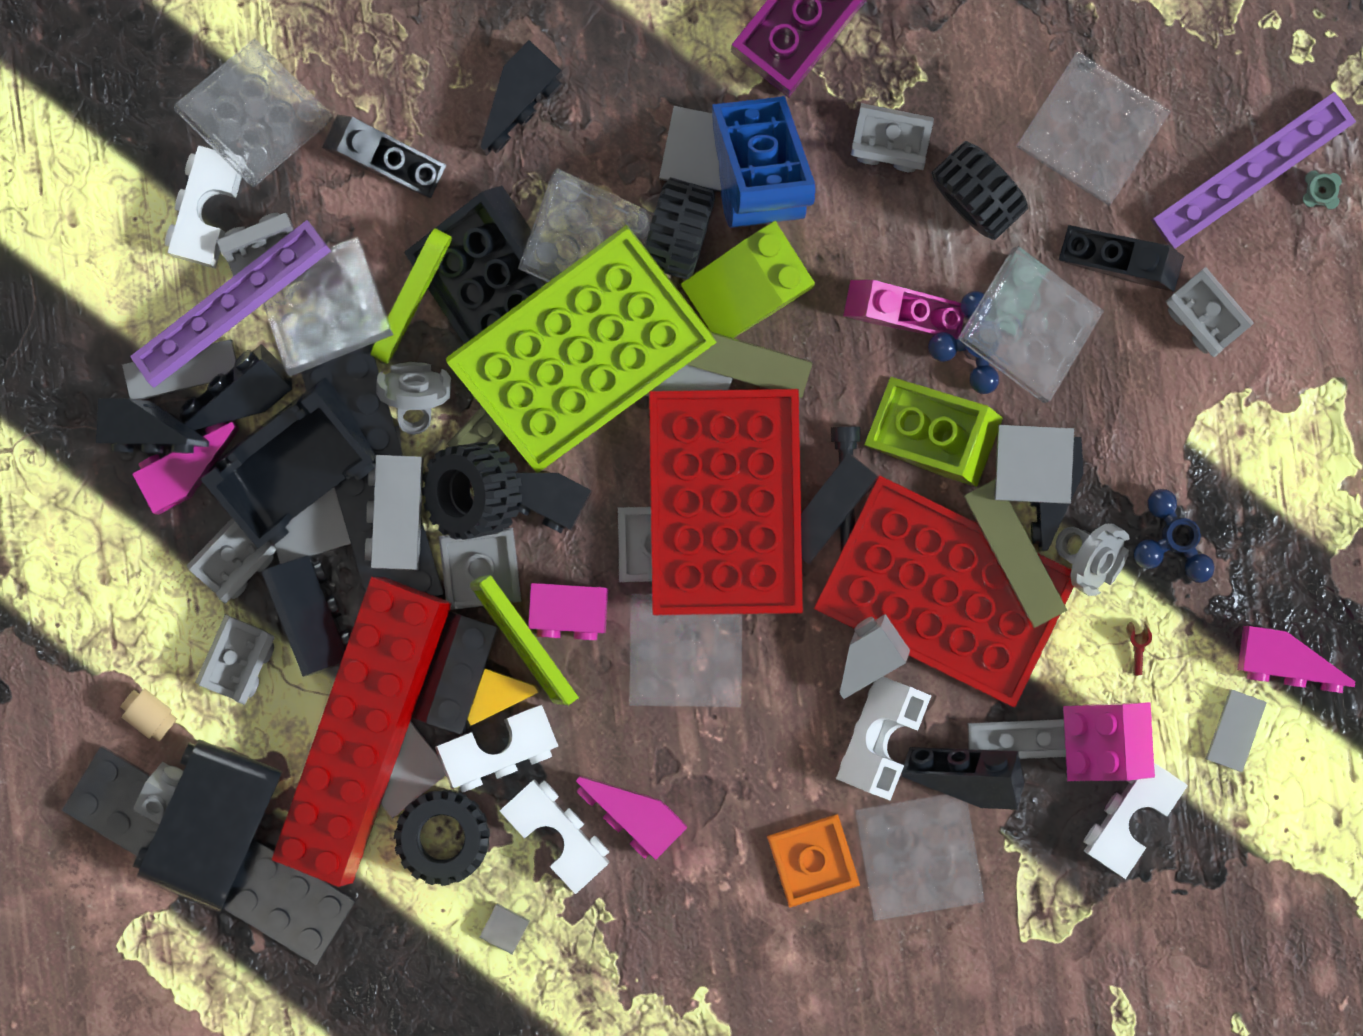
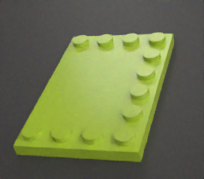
M626 224L446 358V362L534 471L539 473L717 342Z

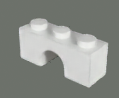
M199 145L196 154L191 153L189 155L185 168V175H189L185 190L180 189L175 203V210L179 211L175 225L171 224L165 238V246L169 247L167 253L171 256L216 269L221 252L216 240L225 237V232L220 228L205 224L202 218V208L204 203L214 195L222 194L236 198L246 164L241 157Z
M885 677L874 681L868 692V698L860 719L855 725L854 734L847 752L841 761L836 779L891 800L904 765L893 761L889 757L887 751L889 737L896 729L904 726L918 731L931 695Z
M539 705L504 719L509 731V742L507 747L499 754L491 755L483 752L478 747L472 732L436 746L435 749L451 789L460 786L463 793L483 785L481 780L483 776L494 772L498 779L518 771L515 765L518 762L529 758L531 765L552 757L550 750L558 747L543 706Z
M1154 763L1155 778L1127 781L1129 784L1120 795L1116 792L1106 805L1104 811L1108 815L1101 826L1094 824L1084 839V843L1087 844L1084 850L1085 853L1125 879L1146 849L1145 846L1137 842L1130 834L1129 820L1132 814L1140 808L1151 807L1160 814L1168 816L1188 786L1156 763Z
M534 779L507 803L500 812L524 839L535 829L543 826L555 828L560 832L564 839V851L550 867L576 894L609 864V860L605 857L609 850L595 835L589 840L580 830L584 823L570 808L564 812L555 802L559 797L558 794L545 780L538 784Z

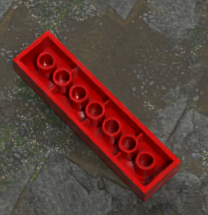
M371 577L272 857L273 861L337 887L353 883L452 605L451 602L386 577Z

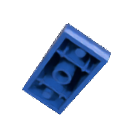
M785 96L712 104L713 132L719 160L721 198L728 226L731 228L772 223L773 221L782 222L804 219L807 206L814 204L815 181Z

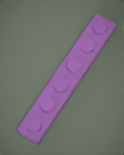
M1333 92L1151 221L1167 244L1176 249L1346 130L1356 121L1336 92Z
M306 220L130 356L146 381L155 388L330 253L331 250L311 223Z

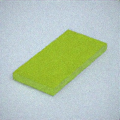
M491 575L479 576L469 583L471 590L554 704L569 706L579 698L493 577Z

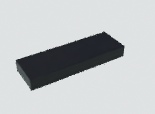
M851 453L846 455L801 513L802 559L808 564H811L879 477Z

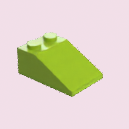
M773 221L680 285L709 331L735 338L813 289L815 282L777 222Z
M890 377L864 445L943 477L977 487L997 436L998 425H1001L1003 418L989 406Z

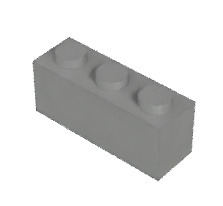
M376 455V463H373L375 468L368 473V485L375 486L374 501L368 500L367 523H373L372 538H366L365 560L371 561V568L419 570L422 512L421 488L423 487L424 458Z

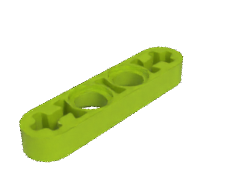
M436 228L433 229L372 348L371 356L386 364L390 362L451 243V236Z

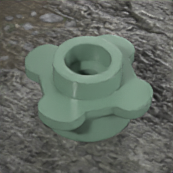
M1310 171L1306 174L1307 191L1302 198L1303 203L1307 207L1322 205L1329 210L1336 208L1340 202L1337 196L1339 194V186L1342 183L1341 177L1336 173L1319 174L1317 171ZM1324 187L1325 193H1320L1319 188Z

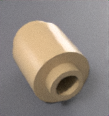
M145 688L140 694L133 690L120 706L125 711L121 717L148 739L153 737L158 742L161 741L178 719L171 714L172 709Z

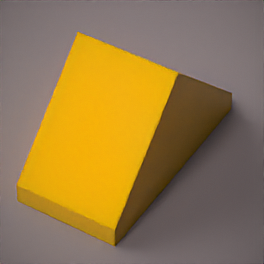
M484 669L468 716L470 726L539 693L537 686L490 669Z

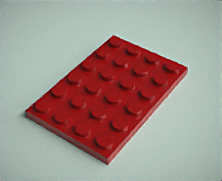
M799 389L649 391L653 616L802 614Z
M880 475L813 608L853 629L869 617H873L876 620L886 614L910 649L908 656L1013 708L1016 707L1060 617L1058 615L1033 628L979 525ZM1037 553L1065 605L1074 588L1071 581L1072 569Z

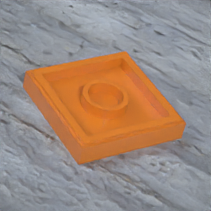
M838 814L767 835L789 908L860 886Z

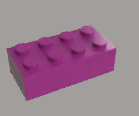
M767 0L732 43L731 53L789 98L867 0Z

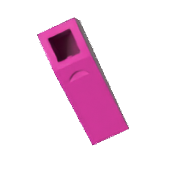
M850 280L844 317L932 336L940 332H946L954 336L955 339H960L964 320L960 302L876 280Z
M224 422L207 427L205 429L207 435L203 437L209 441V447H194L193 454L171 453L163 458L156 454L138 464L140 470L134 472L133 476L153 514L159 515L192 498L202 483L201 478L220 458L238 432L239 427L236 423L230 422L226 424Z
M1243 626L1237 670L1246 671V679L1269 682L1270 675L1284 677V685L1306 688L1307 681L1321 683L1320 690L1343 693L1344 686L1355 687L1353 679L1288 632Z
M580 776L576 780L580 785L576 790L577 793L591 806L597 802L607 812L603 818L618 833L624 828L634 838L630 845L645 859L651 855L656 860L687 829V825L660 799L584 776Z

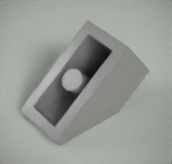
M886 614L876 620L873 617H869L854 628L855 632L849 646L840 689V695L843 699L906 663L910 649Z

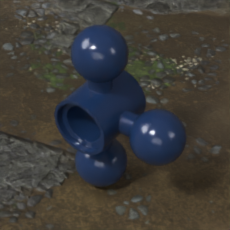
M972 291L967 293L961 301V311L966 318L971 320V329L960 339H955L954 336L946 332L937 333L930 339L928 350L932 358L940 362L949 361L954 358L957 352L963 351L968 358L976 361V368L970 374L971 387L977 393L989 394L999 384L998 372L995 368L989 366L988 359L996 351L999 340L995 330L988 325H984V318L990 310L988 297L982 292ZM982 333L987 336L989 348L986 352L980 353L971 347L970 339L973 334Z
M1157 489L1153 491L1147 501L1148 509L1153 516L1163 518L1166 526L1163 528L1160 541L1156 542L1147 539L1137 544L1134 549L1136 563L1144 569H1153L1161 564L1164 553L1168 550L1174 553H1184L1187 559L1185 563L1187 577L1196 583L1208 581L1214 574L1215 566L1213 560L1208 555L1198 553L1195 548L1201 537L1199 527L1190 519H1179L1175 513L1177 499L1170 490ZM1178 525L1184 526L1189 531L1190 539L1185 546L1177 545L1172 539V532Z

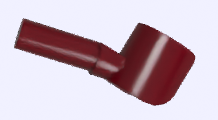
M1144 621V630L1140 634H1135V627L1132 622H1129L1126 632L1134 651L1133 675L1141 676L1143 675V652L1145 647L1152 641V633L1146 621Z

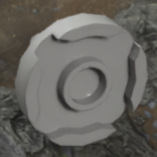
M417 362L399 363L391 366V373L383 374L381 371L378 374L376 394L382 402L396 407L398 424L402 431L407 434H420L430 426L431 408L442 405L450 398L451 377L443 369H441L440 374L431 371V364ZM408 410H421L424 413L422 419L414 423L408 422L403 418Z
M1104 524L1095 529L1091 534L1076 527H1067L1057 536L1056 550L1062 558L1073 564L1071 570L1072 585L1088 596H1096L1101 593L1098 587L1104 582L1111 585L1123 569L1129 554V550L1124 547V541L1130 540V538L1123 529L1114 524ZM1079 535L1082 539V546L1078 553L1071 555L1067 549L1068 541L1072 536Z

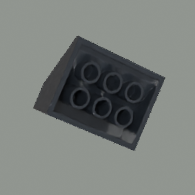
M501 185L482 191L436 227V229L451 236L452 240L428 290L465 344L559 275L560 272ZM432 231L404 252L412 266H414Z

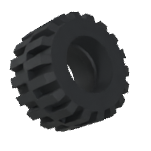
M964 141L931 172L936 187L951 206L975 230L992 240H996L1028 210L1026 198L1016 183L999 164L975 144Z
M672 177L664 183L645 244L646 250L664 273L686 280L693 274L714 206L715 195L713 189Z
M487 442L452 446L438 451L435 454V459L429 460L427 464L429 471L424 472L422 477L425 487L421 488V495L425 496L426 503L423 504L425 511H429L431 514L429 520L433 525H439L438 531L443 535L449 534L450 538L455 540H466L500 533L503 531V528H508L513 523L511 517L518 515L520 509L517 507V503L522 502V494L519 493V486H522L521 478L516 476L515 472L518 469L515 463L510 464V456L505 451L500 452L499 446L495 444L488 445ZM470 482L474 491V501L470 494Z
M445 789L428 792L412 801L399 816L398 825L394 831L396 855L399 854L402 860L400 862L404 869L407 868L412 873L411 876L417 880L422 879L426 884H441V886L450 885L455 882L458 883L471 875L481 865L490 845L489 837L491 836L490 828L487 825L488 819L485 813H482L479 809V805L461 792L456 793ZM438 815H447L456 819L462 826L465 835L464 845L456 856L444 860L430 856L424 850L420 840L424 824L430 818Z

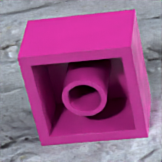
M531 583L529 629H537L536 637L560 638L561 631H574V639L597 640L598 633H606L608 588Z
M1151 702L1063 706L1067 781H1129L1155 778Z

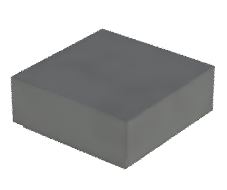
M497 903L479 938L513 954L530 920Z

